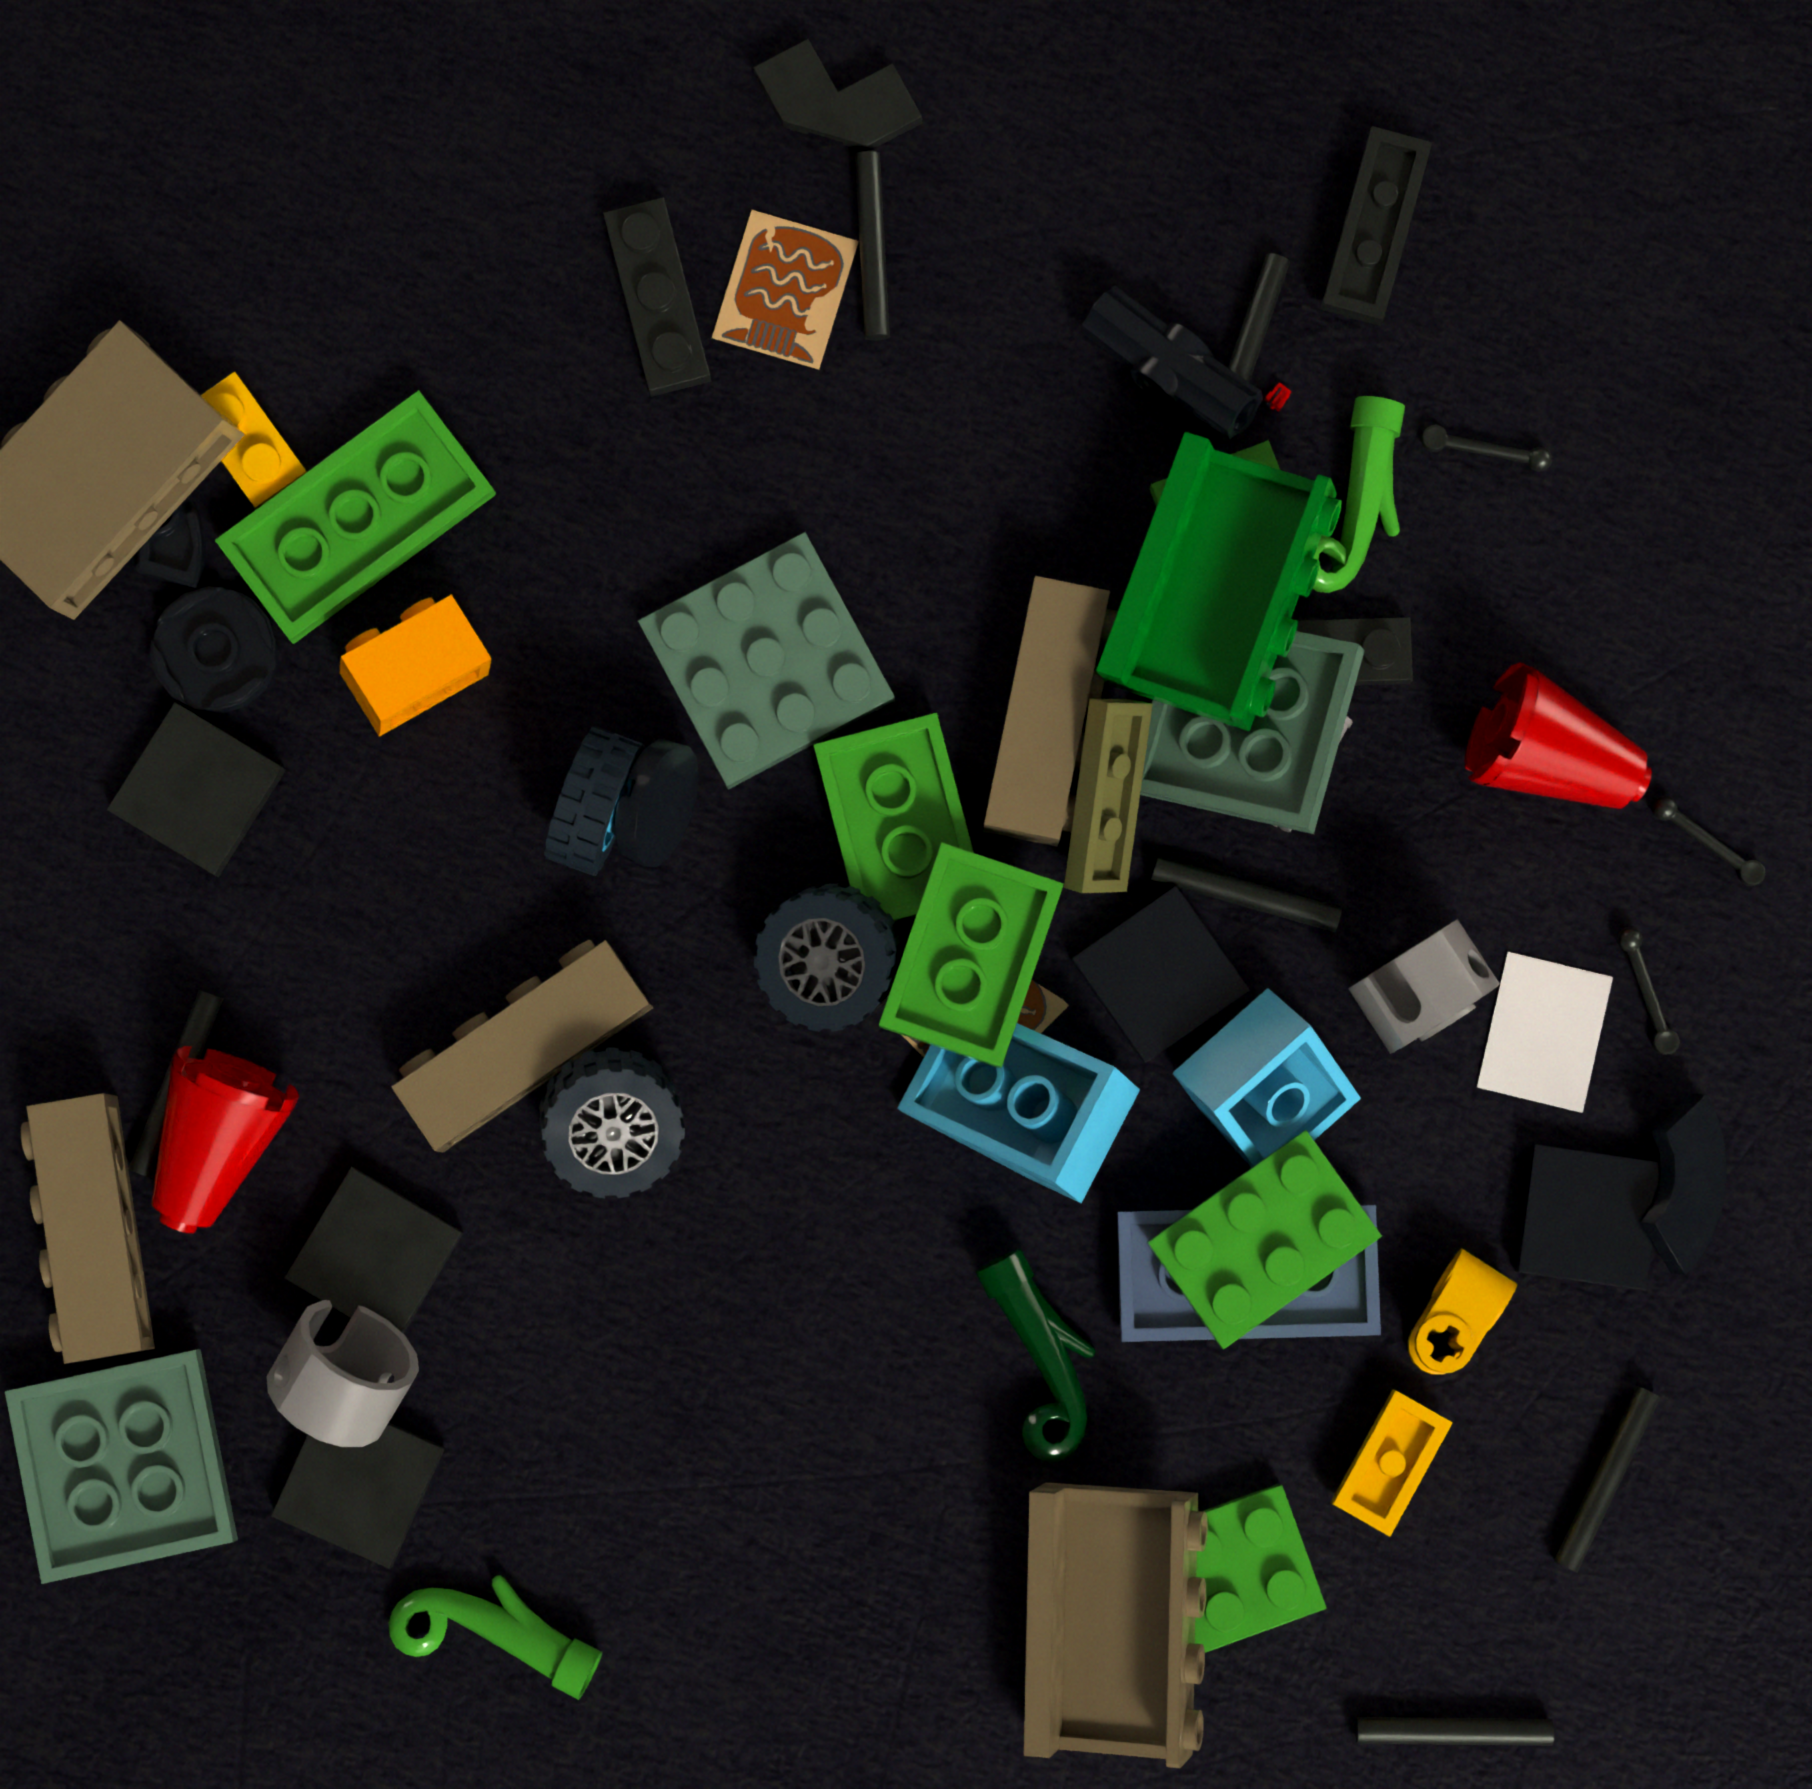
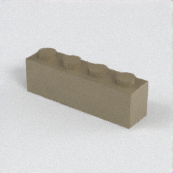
M1035 576L983 832L1056 847L1060 840L1061 831L1072 832L1076 795L1069 794L1074 769L1080 770L1085 736V732H1082L1086 707H1089L1090 698L1101 699L1105 682L1097 671L1094 670L1099 646L1105 647L1118 613L1116 610L1107 609L1109 590Z
M591 940L579 944L559 959L563 970L544 983L541 982L538 976L525 981L505 997L510 1003L509 1007L490 1020L485 1012L476 1015L452 1033L457 1040L455 1044L437 1056L432 1049H428L399 1069L404 1078L393 1085L392 1089L434 1151L445 1152L550 1080L552 1076L562 1071L561 1066L569 1060L573 1062L581 1058L582 1053L595 1049L653 1009L651 1003L606 940L596 947Z
M101 1093L27 1106L29 1121L21 1124V1141L26 1158L35 1161L38 1185L32 1186L30 1189V1203L36 1223H44L47 1249L40 1251L39 1263L45 1287H53L57 1313H52L49 1316V1333L54 1350L56 1352L62 1351L64 1364L155 1349L118 1096Z

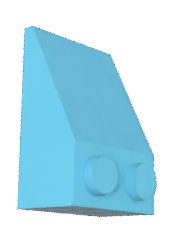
M1017 1023L1002 1068L930 1045L897 1109L1028 1179L1082 1203L1140 1089L1116 1067Z

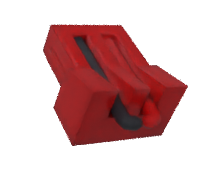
M1279 382L1268 393L1264 401L1267 402V406L1271 409L1275 408L1277 411H1280L1292 391Z

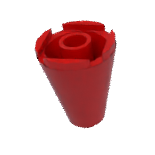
M1519 662L1510 666L1498 679L1492 689L1503 694L1493 711L1482 706L1468 741L1465 769L1474 772L1468 777L1471 781L1483 786L1615 809H1622L1630 801L1637 802L1642 798L1652 776V769L1647 766L1646 751L1534 667Z
M183 1046L177 1049L172 1060L151 1202L152 1206L161 1213L159 1217L161 1223L184 1233H195L197 1227H211L289 1117L299 1098L297 1089L290 1083L285 1094L273 1087L272 1084L276 1074L245 1059L212 1049H207L203 1060L188 1058L192 1046Z

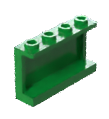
M1185 432L1096 669L1105 683L1250 731L1255 715L1264 717L1271 704L1276 682L1269 679L1277 655L1286 657L1292 647L1298 621L1291 617L1299 595L1308 597L1314 587L1320 561L1313 557L1321 535L1330 537L1339 519L1342 501L1335 498L1337 492L1331 478L1318 474L1314 481L1214 450L1209 439Z

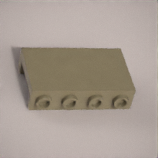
M119 320L112 329L105 330L94 338L87 349V356L69 376L61 377L55 381L47 390L44 396V403L26 422L13 427L1 443L0 560L49 608L75 620L245 434L227 417L213 408L149 347V343L141 335Z
M1044 1483L1029 1492L1024 1756L1050 1758L1058 1750L1160 1758L1166 1759V1767L1181 1768L1192 1756L1193 1750H1200L1203 1738V1713L1201 1710L1193 1709L1194 1684H1201L1203 1679L1205 1650L1203 1644L1195 1643V1618H1202L1204 1615L1206 1582L1204 1578L1196 1577L1197 1551L1203 1552L1206 1547L1208 1520L1206 1512L1198 1511V1493Z

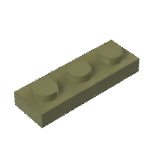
M1089 699L1064 884L1066 889L1079 893L1127 892L1152 703L1136 699Z

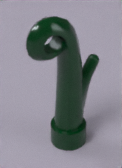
M1021 1248L987 1263L976 1270L975 1273L988 1298H995L1037 1365L1057 1402L1039 1406L1029 1413L1023 1424L1022 1432L1025 1446L1032 1456L1044 1462L1055 1463L1065 1460L1077 1450L1085 1436L1087 1423L1084 1395L1075 1368L1065 1347L1085 1358H1092L1096 1350L1091 1343L1069 1327L1045 1300L1032 1280L1034 1273ZM1050 1419L1063 1422L1060 1437L1053 1443L1047 1442L1042 1434L1043 1425Z

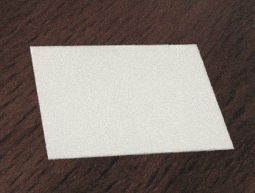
M1507 952L1477 1088L1583 1113L1613 977Z

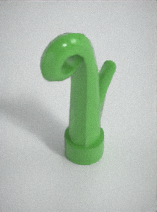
M1375 396L1355 398L1350 429L1355 433L1340 542L1332 537L1321 535L1313 558L1319 560V554L1324 552L1329 557L1332 568L1325 572L1319 565L1318 575L1313 587L1317 592L1330 593L1343 589L1355 578L1365 560L1376 527L1378 514L1380 515L1384 531L1388 536L1394 537L1400 532L1393 496L1395 438L1400 436L1405 406L1400 402Z
M501 1575L495 1576L492 1579V1587L503 1608L482 1598L453 1589L431 1587L413 1591L400 1600L391 1612L388 1623L390 1638L395 1647L406 1655L420 1657L429 1655L436 1650L444 1639L448 1617L520 1659L551 1679L552 1687L578 1700L589 1685L602 1656V1652L576 1638L572 1641L550 1627L529 1609ZM427 1611L431 1623L429 1633L424 1638L417 1639L409 1631L410 1620L416 1613Z

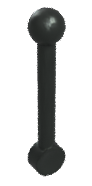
M1439 425L1427 427L1421 438L1423 447L1430 452H1438L1447 447L1528 463L1530 468L1537 472L1547 470L1552 463V455L1544 447H1537L1528 451L1447 435L1446 430Z
M1660 796L1654 800L1652 811L1656 818L1664 821L1671 820L1734 867L1742 884L1753 886L1763 881L1765 868L1761 862L1757 860L1745 861L1678 811L1677 804L1673 798Z
M1625 927L1619 932L1617 941L1620 948L1628 952L1656 1032L1652 1037V1046L1660 1054H1672L1678 1049L1680 1040L1676 1032L1667 1028L1639 948L1642 944V935L1634 927Z

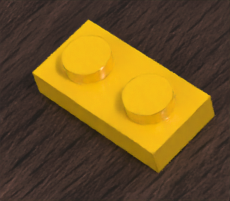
M233 372L201 395L213 408L227 417L245 434L221 461L256 509L307 473L236 372Z
M1392 1389L1330 1503L1390 1537L1453 1422Z

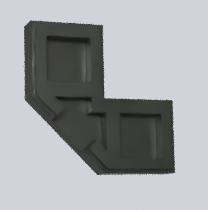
M809 39L753 67L754 75L783 128L807 135L810 132L843 142V145L851 148L871 151L922 124V116L893 63L837 92Z

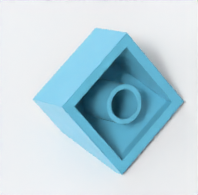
M1269 988L1173 1072V1075L1200 1111L1251 1168L1304 1130H1307L1312 1139L1315 1140L1361 1099L1311 1025Z

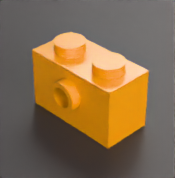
M452 595L435 603L432 597L423 599L401 614L400 619L402 622L382 634L377 628L370 629L352 639L345 646L347 653L341 656L340 674L379 737L488 676L492 658Z

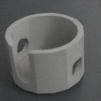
M1457 919L1348 989L1391 1054L1417 1038L1422 1042L1475 1009L1474 1002L1498 987L1500 983Z
M322 1300L307 1306L267 1374L268 1394L277 1410L289 1422L313 1438L340 1447H364L379 1439L419 1372L417 1353L407 1337L389 1320L359 1305L340 1338L334 1344L324 1347L316 1346L313 1339L332 1308L330 1300ZM393 1374L394 1382L387 1383L389 1377Z

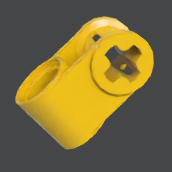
M1461 1248L1443 1272L1432 1292L1431 1300L1411 1330L1407 1342L1408 1353L1412 1362L1421 1371L1431 1375L1453 1373L1462 1369L1470 1361L1485 1334L1503 1313L1516 1290L1517 1283ZM1447 1330L1451 1334L1447 1344L1455 1350L1453 1356H1441L1434 1360L1430 1356L1434 1346L1427 1340L1428 1334L1434 1335Z

